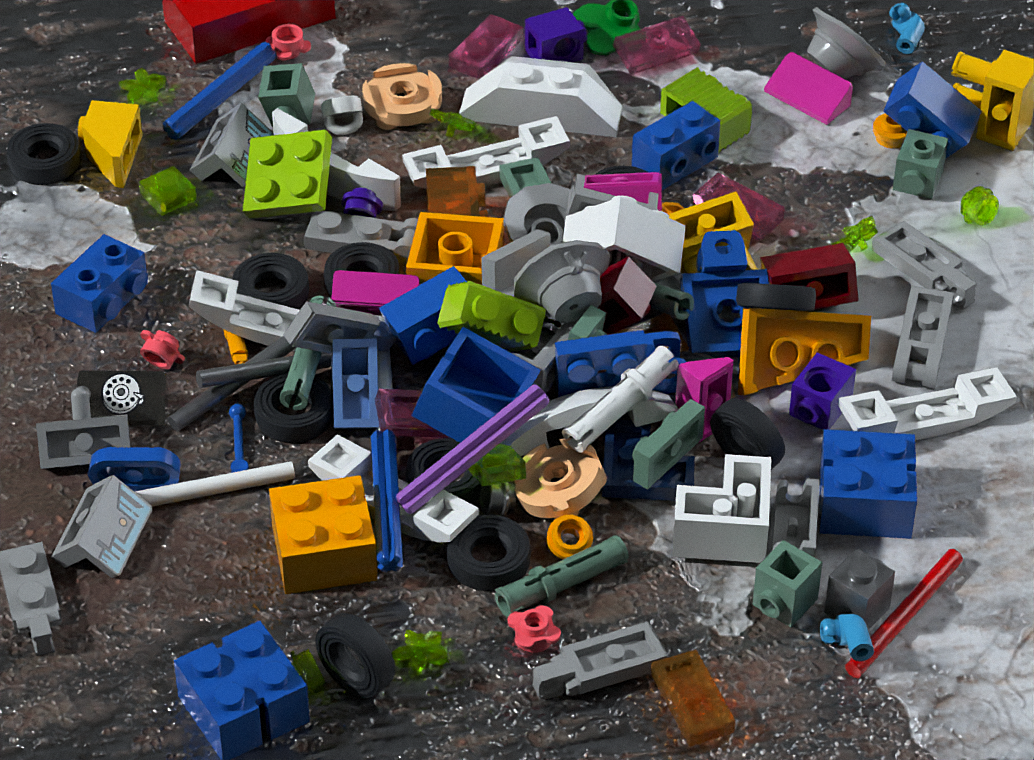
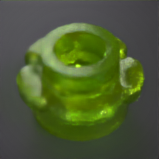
M976 186L963 196L960 212L964 215L963 219L967 224L974 222L981 226L987 225L995 218L999 209V201L989 188L984 189L983 186Z
M308 648L298 654L292 651L290 653L293 660L291 664L307 684L309 694H315L313 689L326 682L310 649Z

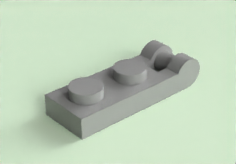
M332 211L313 212L305 232L304 247L308 250L333 253L338 248L351 243H375L389 249L396 256L398 263L407 264L418 219L409 218L404 222Z
M911 286L894 362L892 381L905 383V380L909 379L921 381L924 387H936L953 302V292ZM911 358L926 361V365L909 362Z

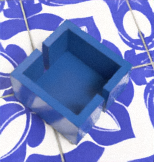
M462 327L446 351L445 356L426 382L411 416L461 443L529 387L534 385L541 370L469 329ZM499 444L484 457L491 459Z
M824 429L819 466V534L912 539L917 507L915 434Z
M261 621L223 637L222 647L217 648L212 642L174 660L178 697L221 760H231L263 745L258 707L263 703L266 732L271 740L310 722L307 684Z

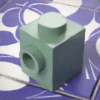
M303 64L264 66L258 98L271 126L273 127L272 112L277 108L310 125L316 93Z
M909 129L896 159L893 190L933 199L944 170L948 138Z
M782 540L756 567L752 605L760 609L766 616L776 618L792 627L818 600L822 562Z

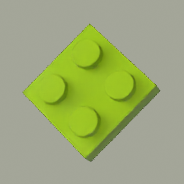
M326 129L251 138L243 202V212L249 219L325 211L332 136Z

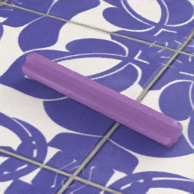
M537 384L529 387L402 489L396 496L402 508L409 514L418 510L546 407L549 403L546 393Z

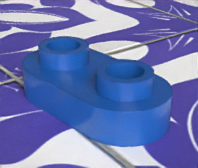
M107 447L97 450L91 456L88 477L94 485L114 475L135 492L178 483L181 461L175 453L161 447Z

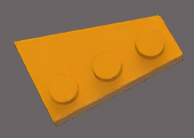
M743 308L738 395L745 396L764 388L795 381L817 352L846 365L869 359L871 316Z

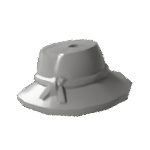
M818 7L813 9L818 28L815 30V35L807 53L819 66L845 80L855 74L863 76L867 71H881L886 62L859 34Z
M546 183L527 186L509 198L504 214V227L510 242L538 229L550 233L551 245L562 243L570 189Z
M574 240L551 245L528 260L514 277V297L545 308L560 323H572L579 320L590 305L598 308L601 304L600 276L608 268L610 254L608 250L596 242Z

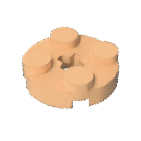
M409 63L391 64L377 69L373 72V79L368 83L366 80L362 88L363 105L366 112L376 119V125L379 128L385 130H392L398 126L432 123L437 120L438 110L442 105V85L437 75L428 70V75L417 72V65ZM404 93L405 96H398L397 94Z
M571 438L559 439L561 445L547 449L544 443L529 451L517 464L513 475V480L516 484L515 493L522 508L529 514L540 518L556 519L563 515L578 516L579 510L589 504L607 482L605 471L592 445L587 446L585 451L579 453L567 443ZM565 476L559 481L551 482V479L554 477L561 478Z

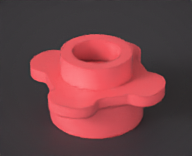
M283 24L276 27L272 32V36L265 40L276 52V58L279 60L294 59L300 53H307L311 50L310 41L303 39L302 29L293 24Z
M148 330L141 332L140 337L146 342L141 348L140 354L146 361L166 370L170 369L174 362L178 364L184 362L185 357L178 350L180 347L179 341L174 336L160 330L155 334Z
M541 605L535 609L526 610L523 613L514 611L508 616V626L515 630V644L517 647L526 652L538 653L548 649L551 644L560 640L561 630L554 626L552 621L553 610L551 608Z

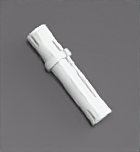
M658 346L635 369L628 368L621 374V381L570 426L562 430L565 439H568L570 436L573 437L567 443L575 451L582 453L586 450L587 446L637 402L647 401L653 394L652 389L671 372L678 369L679 364L677 360L674 359L670 363L668 362L674 357L673 353L664 346Z

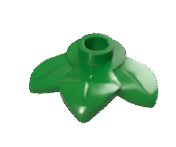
M610 0L605 6L588 3L573 13L575 18L581 20L586 30L589 31L586 46L592 54L607 56L614 53L619 47L629 53L636 54L645 43V34L638 26L640 20L638 7L632 0Z

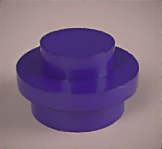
M355 188L344 193L342 196L343 214L376 218V215L382 211L383 202L370 189Z

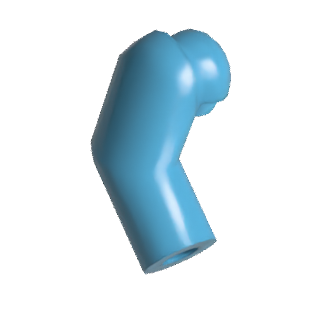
M898 3L889 12L892 25L900 34L896 46L901 53L911 54L924 33V23L914 11H910L907 4Z
M837 615L835 619L825 618L820 623V636L825 644L838 643L839 646H848L852 659L856 661H865L873 656L874 648L866 623L859 615Z

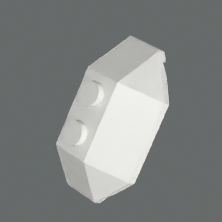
M511 56L466 88L459 112V120L518 126L557 116L565 132L617 137L622 105L589 64Z

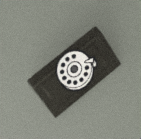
M79 371L77 387L86 386L91 392L89 399L91 418L128 414L129 425H165L169 397L166 372Z

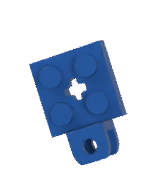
M736 230L706 232L696 259L697 273L681 275V292L691 294L694 299L692 311L683 308V311L689 314V317L685 319L688 350L692 351V353H704L713 358L740 357L743 308L749 307L737 306L738 284H769L767 269L746 270L748 264L745 244L741 234ZM719 242L728 244L727 246H715ZM723 306H730L731 312L739 313L740 318H735L732 323L721 319L718 314L722 312Z
M640 330L555 342V399L578 391L617 385L621 381V374L628 368L635 369L658 346H669L668 350L674 355L668 361L669 363L674 359L678 361L679 365L685 363L686 360L680 358L681 340L679 334L673 331L644 334V331ZM600 370H606L603 373H598ZM677 370L671 372L670 374H677ZM677 375L671 379L662 380L652 390L664 394L676 392Z

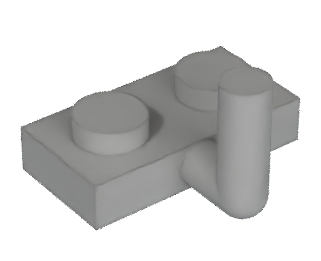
M78 386L71 393L72 420L36 423L40 468L90 464L91 456L99 449L131 447L128 414L91 418L89 402L91 392L86 386Z

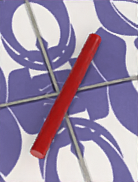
M949 549L871 635L870 638L874 648L873 656L865 661H856L851 658L846 663L845 669L850 676L860 678L963 562V557L957 550Z

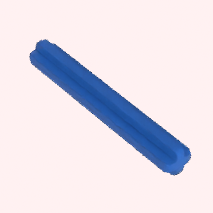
M267 42L257 45L166 119L162 127L167 132L169 138L175 140L183 136L261 72L264 66H268L276 59V52L272 49L271 45Z
M389 429L383 432L376 430L371 435L378 568L385 573L390 570L397 572L403 566L400 504L396 498L399 493L395 434Z

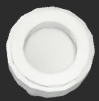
M358 96L332 98L323 101L321 104L324 123L329 132L336 135H348L356 132L362 126L363 111L361 99ZM353 116V121L347 125H337L334 122V119Z

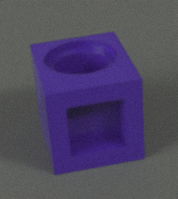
M568 7L525 19V51L531 58L571 63L583 60L584 43L587 42V31L584 23L581 20H577Z
M817 352L792 383L789 415L819 429L830 430L842 414L837 405L838 399L853 395L856 369Z

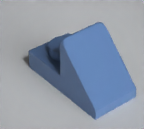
M332 339L331 389H333L334 430L378 429L377 339Z

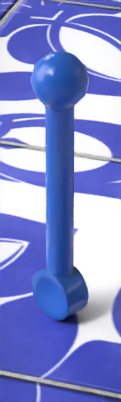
M237 403L229 409V415L233 419L235 451V460L230 466L231 473L249 469L248 462L244 460L242 419L246 415V409L243 405Z

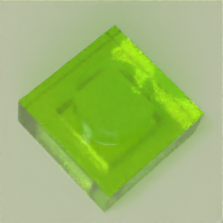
M175 166L139 181L140 194L161 216L197 200L195 186Z
M498 444L468 469L482 486L526 479L525 460L511 446Z

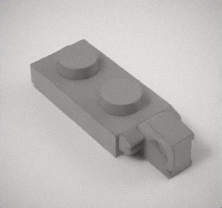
M900 222L872 240V251L924 288L953 292L952 304L962 310L975 302L977 283L967 277L968 274L962 268L963 261L907 222Z
M307 301L283 334L292 347L332 353V339H377V351L388 352L396 341L395 336H392L387 329V324L371 313Z
M38 542L0 551V573L15 633L23 634L30 632L36 656L55 652L50 627L61 625L62 618L43 543Z
M643 622L561 647V653L551 658L552 662L534 667L532 685L540 700L562 696L565 692L568 696L577 695L578 693L583 694L668 668L669 656L650 623Z

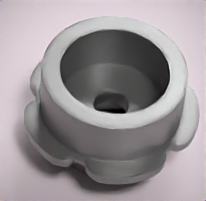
M497 474L495 478H485L482 481L480 505L485 515L504 517L508 510L514 509L516 504L515 486L513 483H508L505 476Z

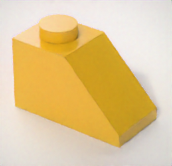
M92 100L86 116H81L79 119L78 138L79 140H84L86 157L115 187L124 188L143 136L139 105Z

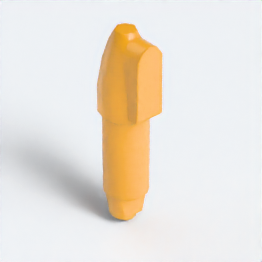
M223 329L234 364L247 362L249 356L245 339Z

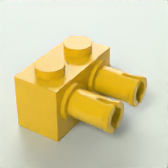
M1003 50L998 59L991 63L967 55L964 52H959L954 60L951 75L984 86L983 92L962 86L959 83L953 85L957 91L982 111L978 121L976 139L1014 151L1032 122L1034 110V59Z
M736 191L668 214L670 219L686 225L680 269L682 274L697 273L696 259L706 232L728 230L738 231L743 238L748 264L746 270H759L748 251L754 223ZM719 242L715 246H727L728 244Z

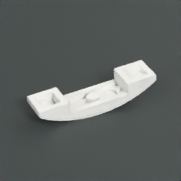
M278 108L272 112L274 135L308 132L307 124ZM331 152L327 186L328 195L342 200L344 193L355 188H366L375 192L376 197L383 202L382 210L396 211L401 207L399 175L370 159L357 167Z
M554 116L518 125L519 138L447 156L442 146L438 145L402 154V158L416 187L448 191L467 190L501 183L499 165L538 157L542 165L566 151L570 147V140L558 117Z
M196 270L188 306L209 322L237 336L270 346L284 336L283 334L300 311L295 308L237 294L239 281Z
M991 368L958 375L955 388L885 401L880 391L877 390L841 397L838 399L837 405L853 431L915 434V440H922L959 431L989 419L1015 404L1017 396L999 369Z
M613 387L578 391L549 401L546 407L499 444L505 460L526 455L529 451L544 443L547 449H549L546 432L570 426ZM652 390L653 394L647 401L637 402L627 411V414L635 426L638 427L664 420L670 412L677 411L678 407L669 395Z
M337 434L308 460L309 468L322 481L361 475L369 515L375 519L372 452ZM398 478L400 492L409 484ZM441 490L412 514L407 513L400 505L401 533L427 541L451 542L479 515V508L445 490Z

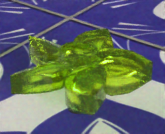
M140 68L135 72L136 80L129 79L118 82L120 88L129 90L127 101L128 104H132L141 96L147 101L158 102L157 90L161 89L167 80L166 76L160 74L148 75L146 70Z
M433 108L430 112V115L441 121V124L449 123L445 134L449 137L454 136L456 129L472 131L477 123L455 112L447 111L445 113Z
M869 216L856 225L845 226L843 232L846 236L833 242L832 245L844 243V245H848L850 250H853L858 245L861 251L868 248L866 241L878 233L875 227V219L873 216Z
M406 630L405 642L407 645L391 652L393 659H411L412 670L417 676L425 669L427 662L433 665L449 663V656L444 647L441 646L442 632L440 631L417 634Z

